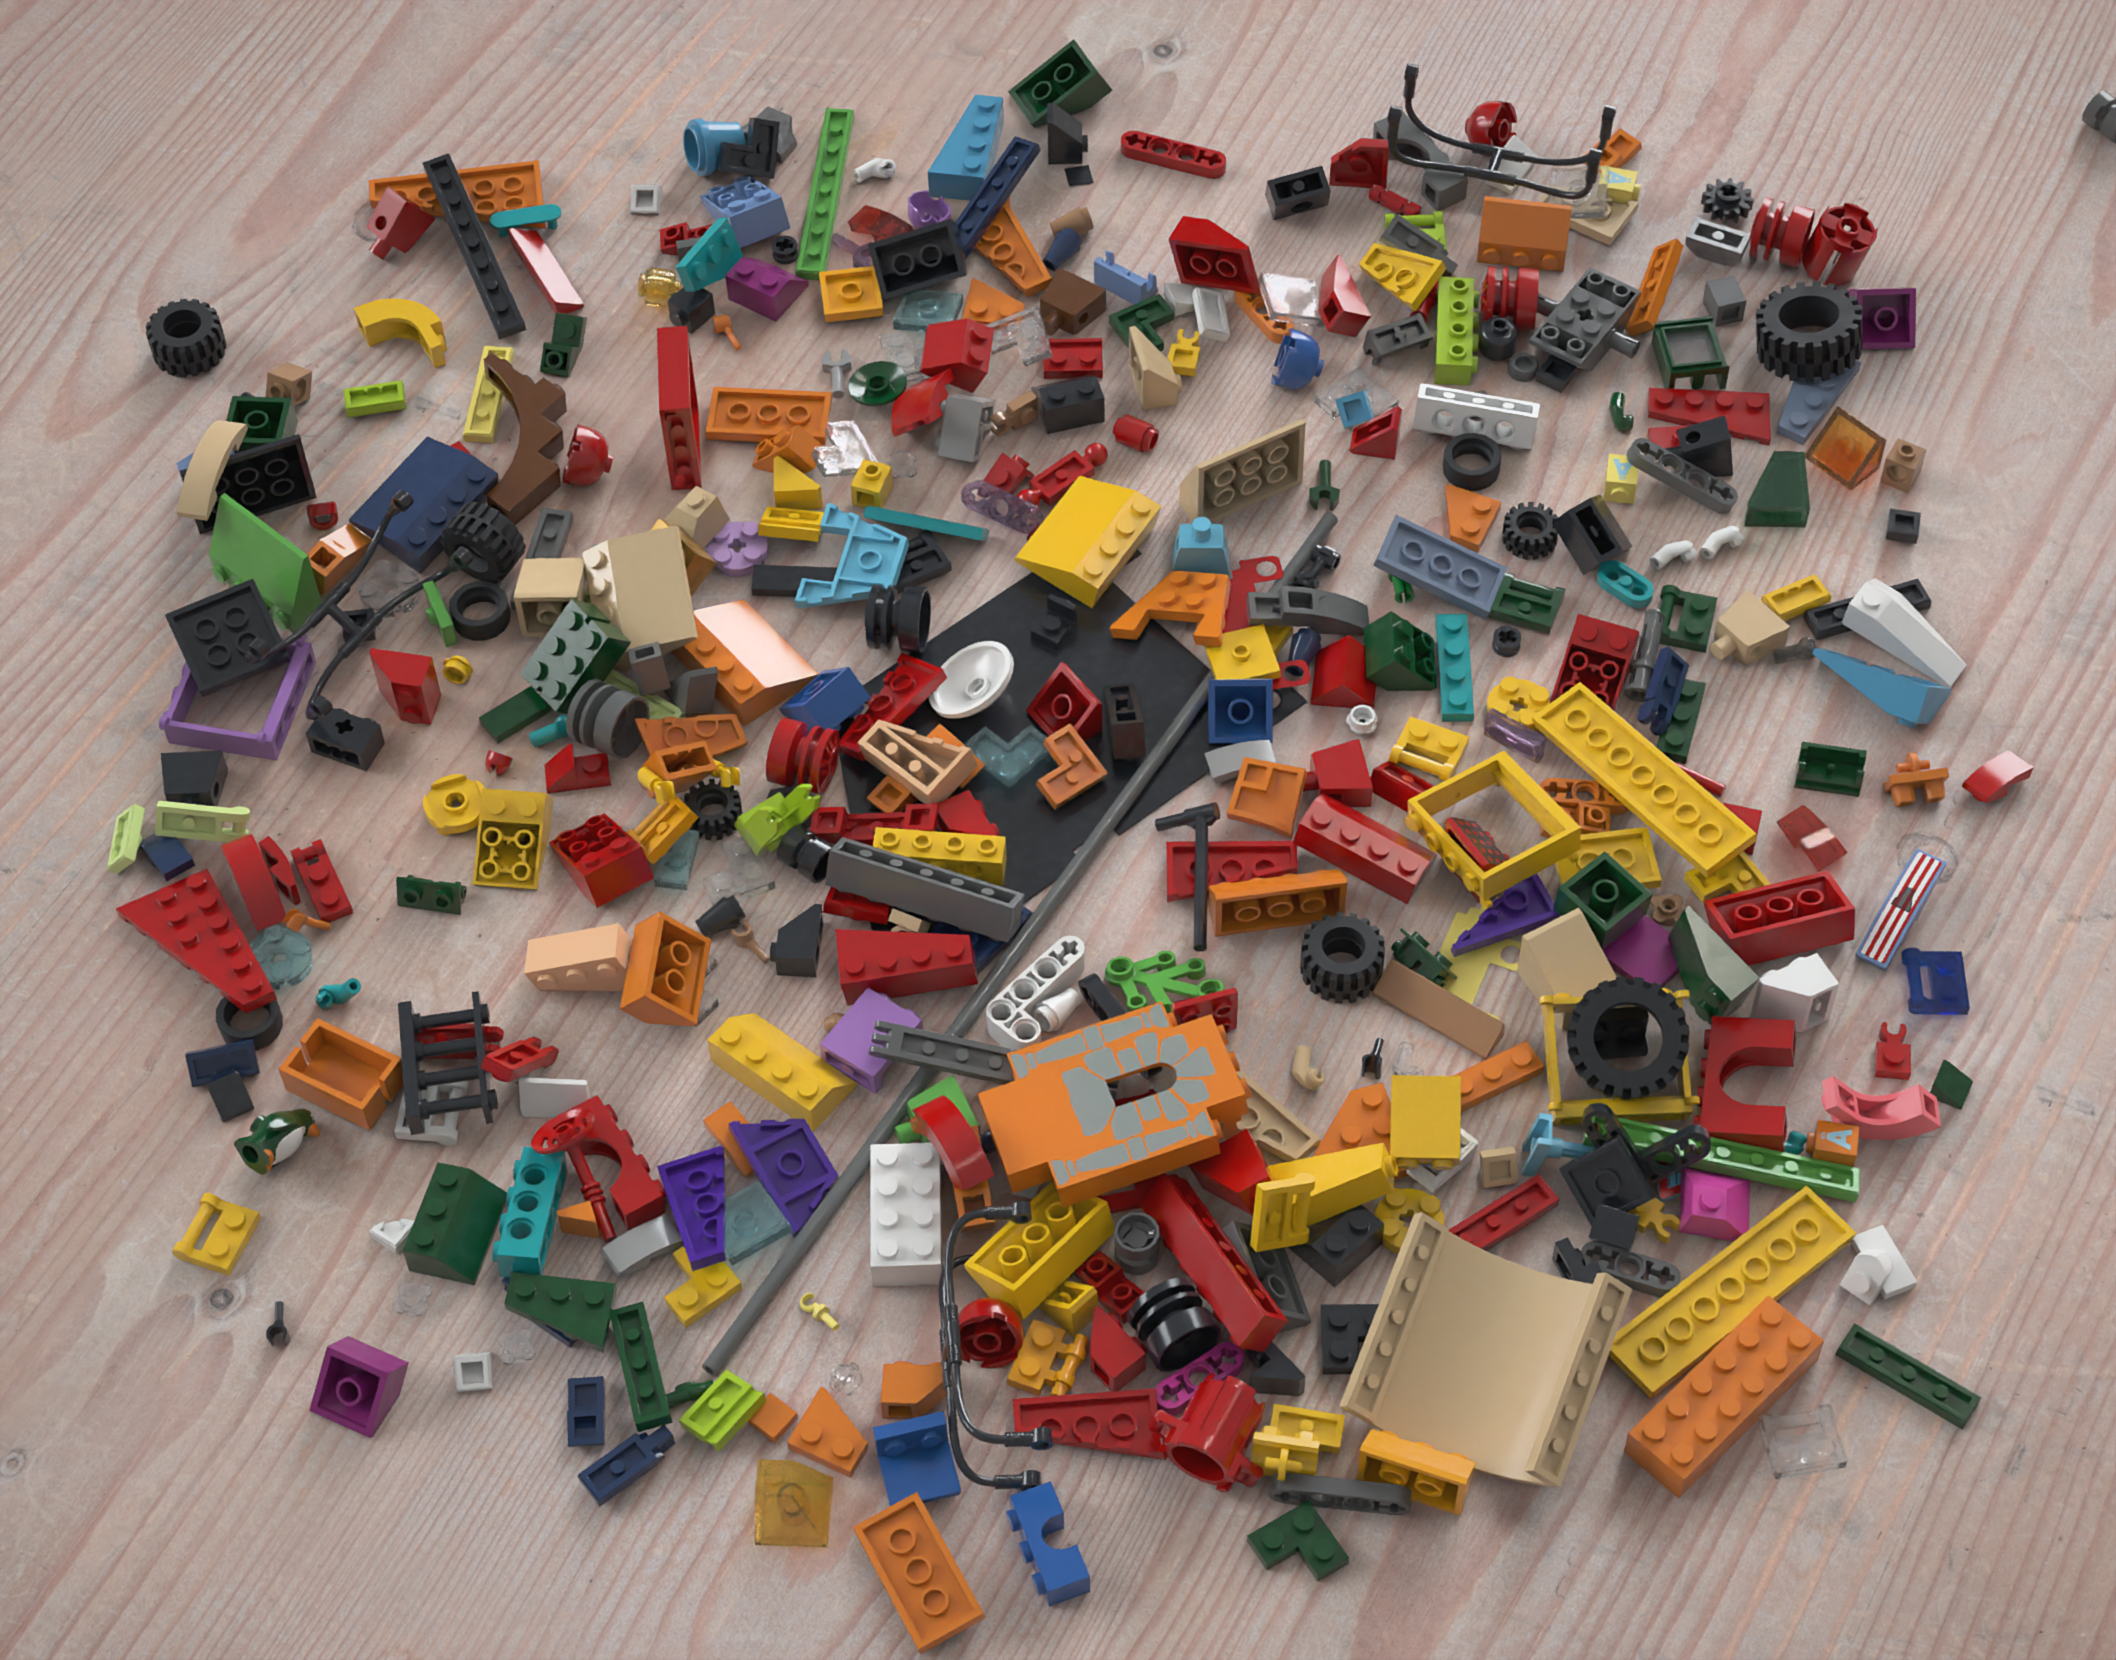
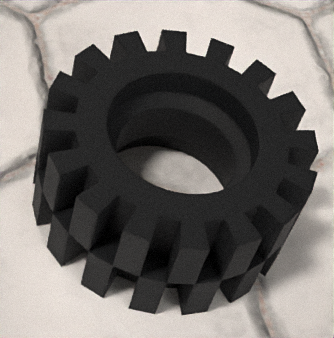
M1528 502V507H1525L1524 503H1519L1518 509L1513 506L1510 508V512H1507L1505 515L1502 541L1503 544H1506L1508 552L1513 549V555L1516 557L1521 553L1523 554L1522 559L1528 560V555H1532L1533 560H1537L1539 554L1544 558L1548 556V551L1552 553L1555 545H1557L1558 533L1552 522L1558 516L1556 514L1552 515L1553 510L1550 507L1544 510V504L1539 503L1538 507H1533L1534 502ZM1524 527H1534L1539 529L1542 533L1536 535H1529L1523 533L1519 529Z
M709 779V784L707 785L704 784L703 780L698 782V789L694 785L689 788L690 794L685 793L683 801L699 817L689 829L691 833L695 831V836L698 838L705 834V839L711 841L712 835H716L717 840H721L723 833L729 837L732 835V828L737 831L734 823L743 812L739 792L734 790L733 785L731 787H721V779L718 784H715L714 779ZM719 804L725 807L721 813L716 815L701 813V809L707 805Z

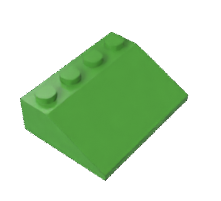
M227 494L221 495L209 551L213 575L221 583L226 582L232 587L254 579L264 603L276 624L281 629H288L294 633L306 623V618L322 603L309 556Z

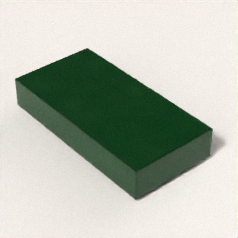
M530 686L480 716L479 721L481 726L498 744L549 713L550 708L546 701Z

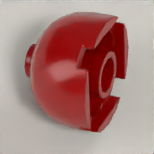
M1487 101L1477 106L1465 123V133L1469 143L1479 142L1504 147L1513 135L1516 136L1515 132H1511L1512 123H1517L1515 108L1511 103L1502 101Z
M577 425L567 453V465L569 466H564L563 483L582 487L589 486L599 481L603 472H610L614 456L608 454L609 444L599 431L587 426Z
M991 1297L978 1298L968 1303L960 1311L959 1325L962 1360L970 1363V1359L983 1362L981 1364L982 1368L990 1369L1003 1367L1017 1358L1018 1351L1022 1349L1024 1330L1020 1315L1009 1303Z

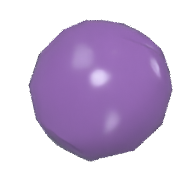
M927 190L914 192L908 198V218L911 224L919 229L951 219V206L944 201L942 196L937 200L931 198Z

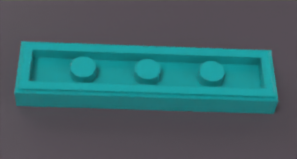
M867 506L864 510V518L981 541H987L989 530L987 528L875 506Z

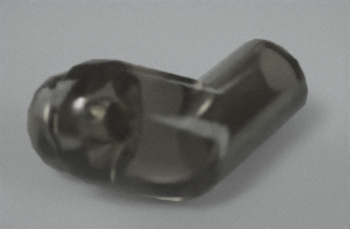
M1804 637L1796 645L1773 649L1775 664L1814 658L1813 651L1814 648H1817L1815 641L1810 637Z

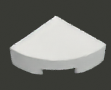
M401 1219V1221H392L385 1224L382 1222L374 1226L369 1231L372 1239L398 1254L405 1246L414 1221Z

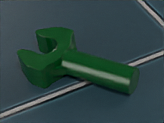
M1321 460L1319 462V486L1309 489V502L1315 510H1318L1319 499L1327 498L1330 500L1329 506L1332 511L1339 504L1340 489L1331 486V462L1329 460Z

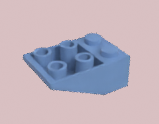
M752 176L738 177L733 181L734 183L727 186L712 187L708 190L707 194L700 196L701 202L714 221L718 218H728L740 248L791 229L782 197Z

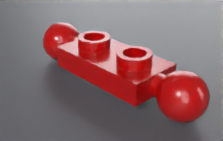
M1092 443L1086 447L1083 457L1074 450L1029 480V489L1020 491L1016 496L1017 508L1023 513H1032L1039 507L1041 499L1050 506L1062 498L1079 476L1091 478L1095 475V467L1102 466L1107 461L1108 451L1106 447L1101 443Z

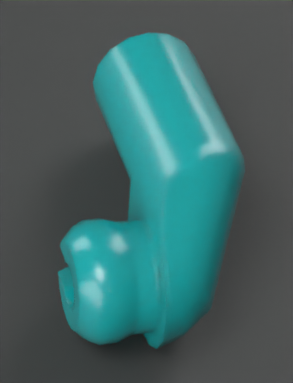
M351 978L343 984L324 985L318 990L319 994L315 997L316 1004L323 1009L330 1008L333 1003L344 1004L360 992L361 984L357 979Z

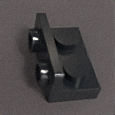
M1635 1006L1612 1008L1603 1014L1594 1029V1044L1602 1059L1646 1056L1648 1054V1045L1645 1034L1649 1020L1648 1011Z

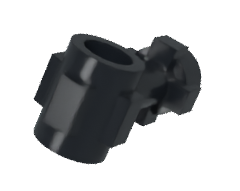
M1318 544L1310 558L1314 564L1304 574L1298 573L1295 577L1294 587L1317 589L1319 587L1318 577L1325 568L1334 571L1340 563L1341 555L1337 553V550L1329 546L1324 547Z

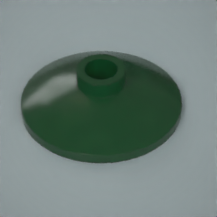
M888 361L871 362L863 365L852 374L848 382L849 393L856 402L862 405H885L896 400L905 391L907 376L905 371L895 363Z

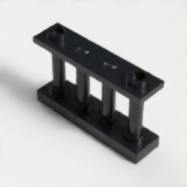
M479 991L472 992L473 1009L421 1016V1013H414L411 1001L398 1003L405 1112L411 1135L425 1133L424 1120L430 1119V1115L482 1108L486 1124L493 1123L492 1110L498 1109L497 1094L495 1089H490L489 1072L481 1068L483 1058L487 1055L485 1024L490 1023V1012L488 1003H481ZM471 1022L475 1024L476 1037L423 1044V1041L418 1042V1034L423 1033V1029ZM477 1050L478 1066L426 1073L425 1070H420V1062H424L425 1058ZM479 1079L481 1094L431 1102H428L427 1099H422V1091L428 1090V1086Z

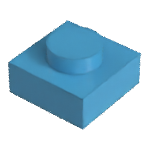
M1366 390L1335 400L1344 428L1374 418Z

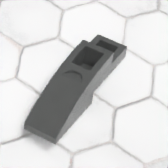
M1281 586L1279 593L1248 592L1246 597L1248 625L1264 624V626L1307 627L1318 634L1364 635L1363 628L1369 625L1367 605L1328 591Z

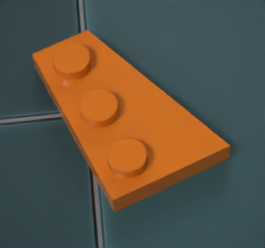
M736 714L697 715V717L691 718L664 717L663 719L650 720L636 718L634 720L649 757L654 751L702 740L706 741L712 758L737 750L748 744Z

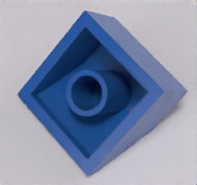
M849 667L823 670L778 709L787 718L805 722L808 727V734L816 725L823 727L824 731L828 728L839 731L842 728L840 725L842 721L847 717L853 718L864 709L863 703L870 698V695Z

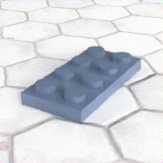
M1395 515L1373 565L1484 619L1490 613L1507 571V567L1398 515Z

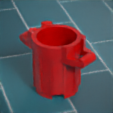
M1214 1373L1206 1376L1205 1380L1199 1383L1181 1419L1169 1415L1163 1410H1158L1149 1421V1430L1164 1439L1158 1450L1161 1458L1166 1460L1168 1457L1180 1470L1199 1481L1217 1485L1216 1490L1222 1493L1229 1492L1232 1484L1236 1481L1252 1488L1264 1474L1262 1467L1255 1465L1244 1454L1263 1419L1265 1402H1261L1259 1406L1253 1398L1257 1391L1233 1376L1228 1375L1225 1381L1213 1380L1215 1377Z

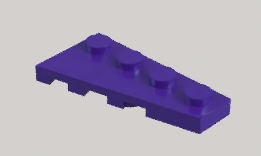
M723 1145L658 1165V1172L692 1271L726 1261L725 1152Z

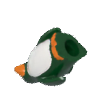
M299 1108L291 1111H277L266 1117L259 1115L250 1126V1131L253 1134L248 1137L239 1138L234 1142V1146L249 1168L261 1175H265L273 1167L298 1150L303 1137H319L320 1131L309 1110Z

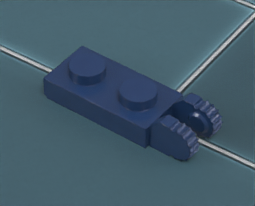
M1669 646L1660 649L1646 693V702L1639 708V714L1637 715L1638 721L1643 725L1650 724L1651 722L1650 730L1656 736L1665 733L1669 727L1668 724H1670L1672 715L1675 714L1689 668V664Z

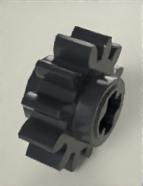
M1729 178L1724 183L1720 179H1716L1715 186L1707 184L1706 191L1702 193L1701 204L1704 205L1703 213L1712 212L1711 220L1720 218L1723 224H1726L1730 219L1738 223L1739 216L1748 218L1749 210H1752L1754 198L1751 197L1752 190H1743L1744 182L1735 184L1732 178Z

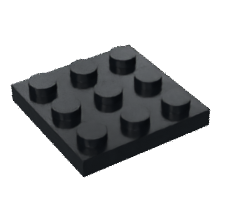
M254 579L165 614L166 620L202 697L291 661L285 648L255 664H248L246 662L245 654L248 652V646L257 637L267 642L270 648L282 642Z

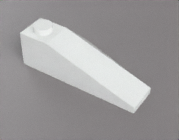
M1874 578L1867 581L1849 603L1842 624L1941 685L1951 688L1966 668L1967 664L1901 593L1878 579Z

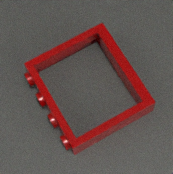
M688 327L657 328L659 414L671 490L693 489L695 486L702 488L699 404Z

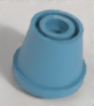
M702 118L692 119L688 122L683 132L684 153L688 165L699 176L711 175L714 170L718 169L721 142L746 145L744 132L738 122L704 121Z

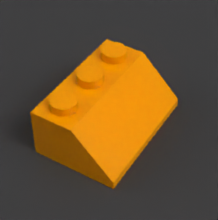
M1371 1429L1360 1448L1357 1480L1405 1486L1412 1491L1413 1501L1461 1516L1473 1481L1476 1462L1470 1461L1466 1456L1459 1453L1448 1454L1435 1450L1425 1442L1414 1443L1401 1439L1397 1434L1383 1430L1379 1432Z

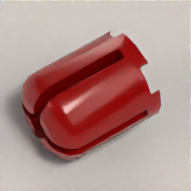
M1844 203L1843 206L1830 209L1829 206L1826 208L1802 253V264L1810 278L1816 282L1819 280L1834 250H1836L1837 253L1832 263L1833 266L1827 275L1824 285L1827 286L1830 283L1840 286L1852 281L1877 238L1878 228L1874 229L1873 223L1867 218L1869 213L1866 210L1850 203ZM1845 225L1850 227L1849 231L1844 230Z

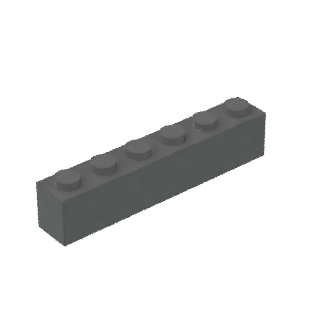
M844 837L829 851L825 885L834 887L840 892L853 893L866 897L871 902L885 903L897 907L898 910L903 912H913L926 916L931 921L945 922L957 926L963 931H973L986 935L994 941L1008 942L1019 929L1024 900L1023 893Z

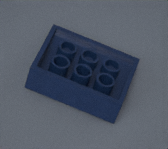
M427 436L348 520L350 524L373 539L382 519L388 511L389 505L392 503V497L399 490L409 493L414 503L406 512H400L398 515L393 516L379 545L421 574L444 550L440 542V534L465 503H487L486 495L497 485L498 473L476 457Z

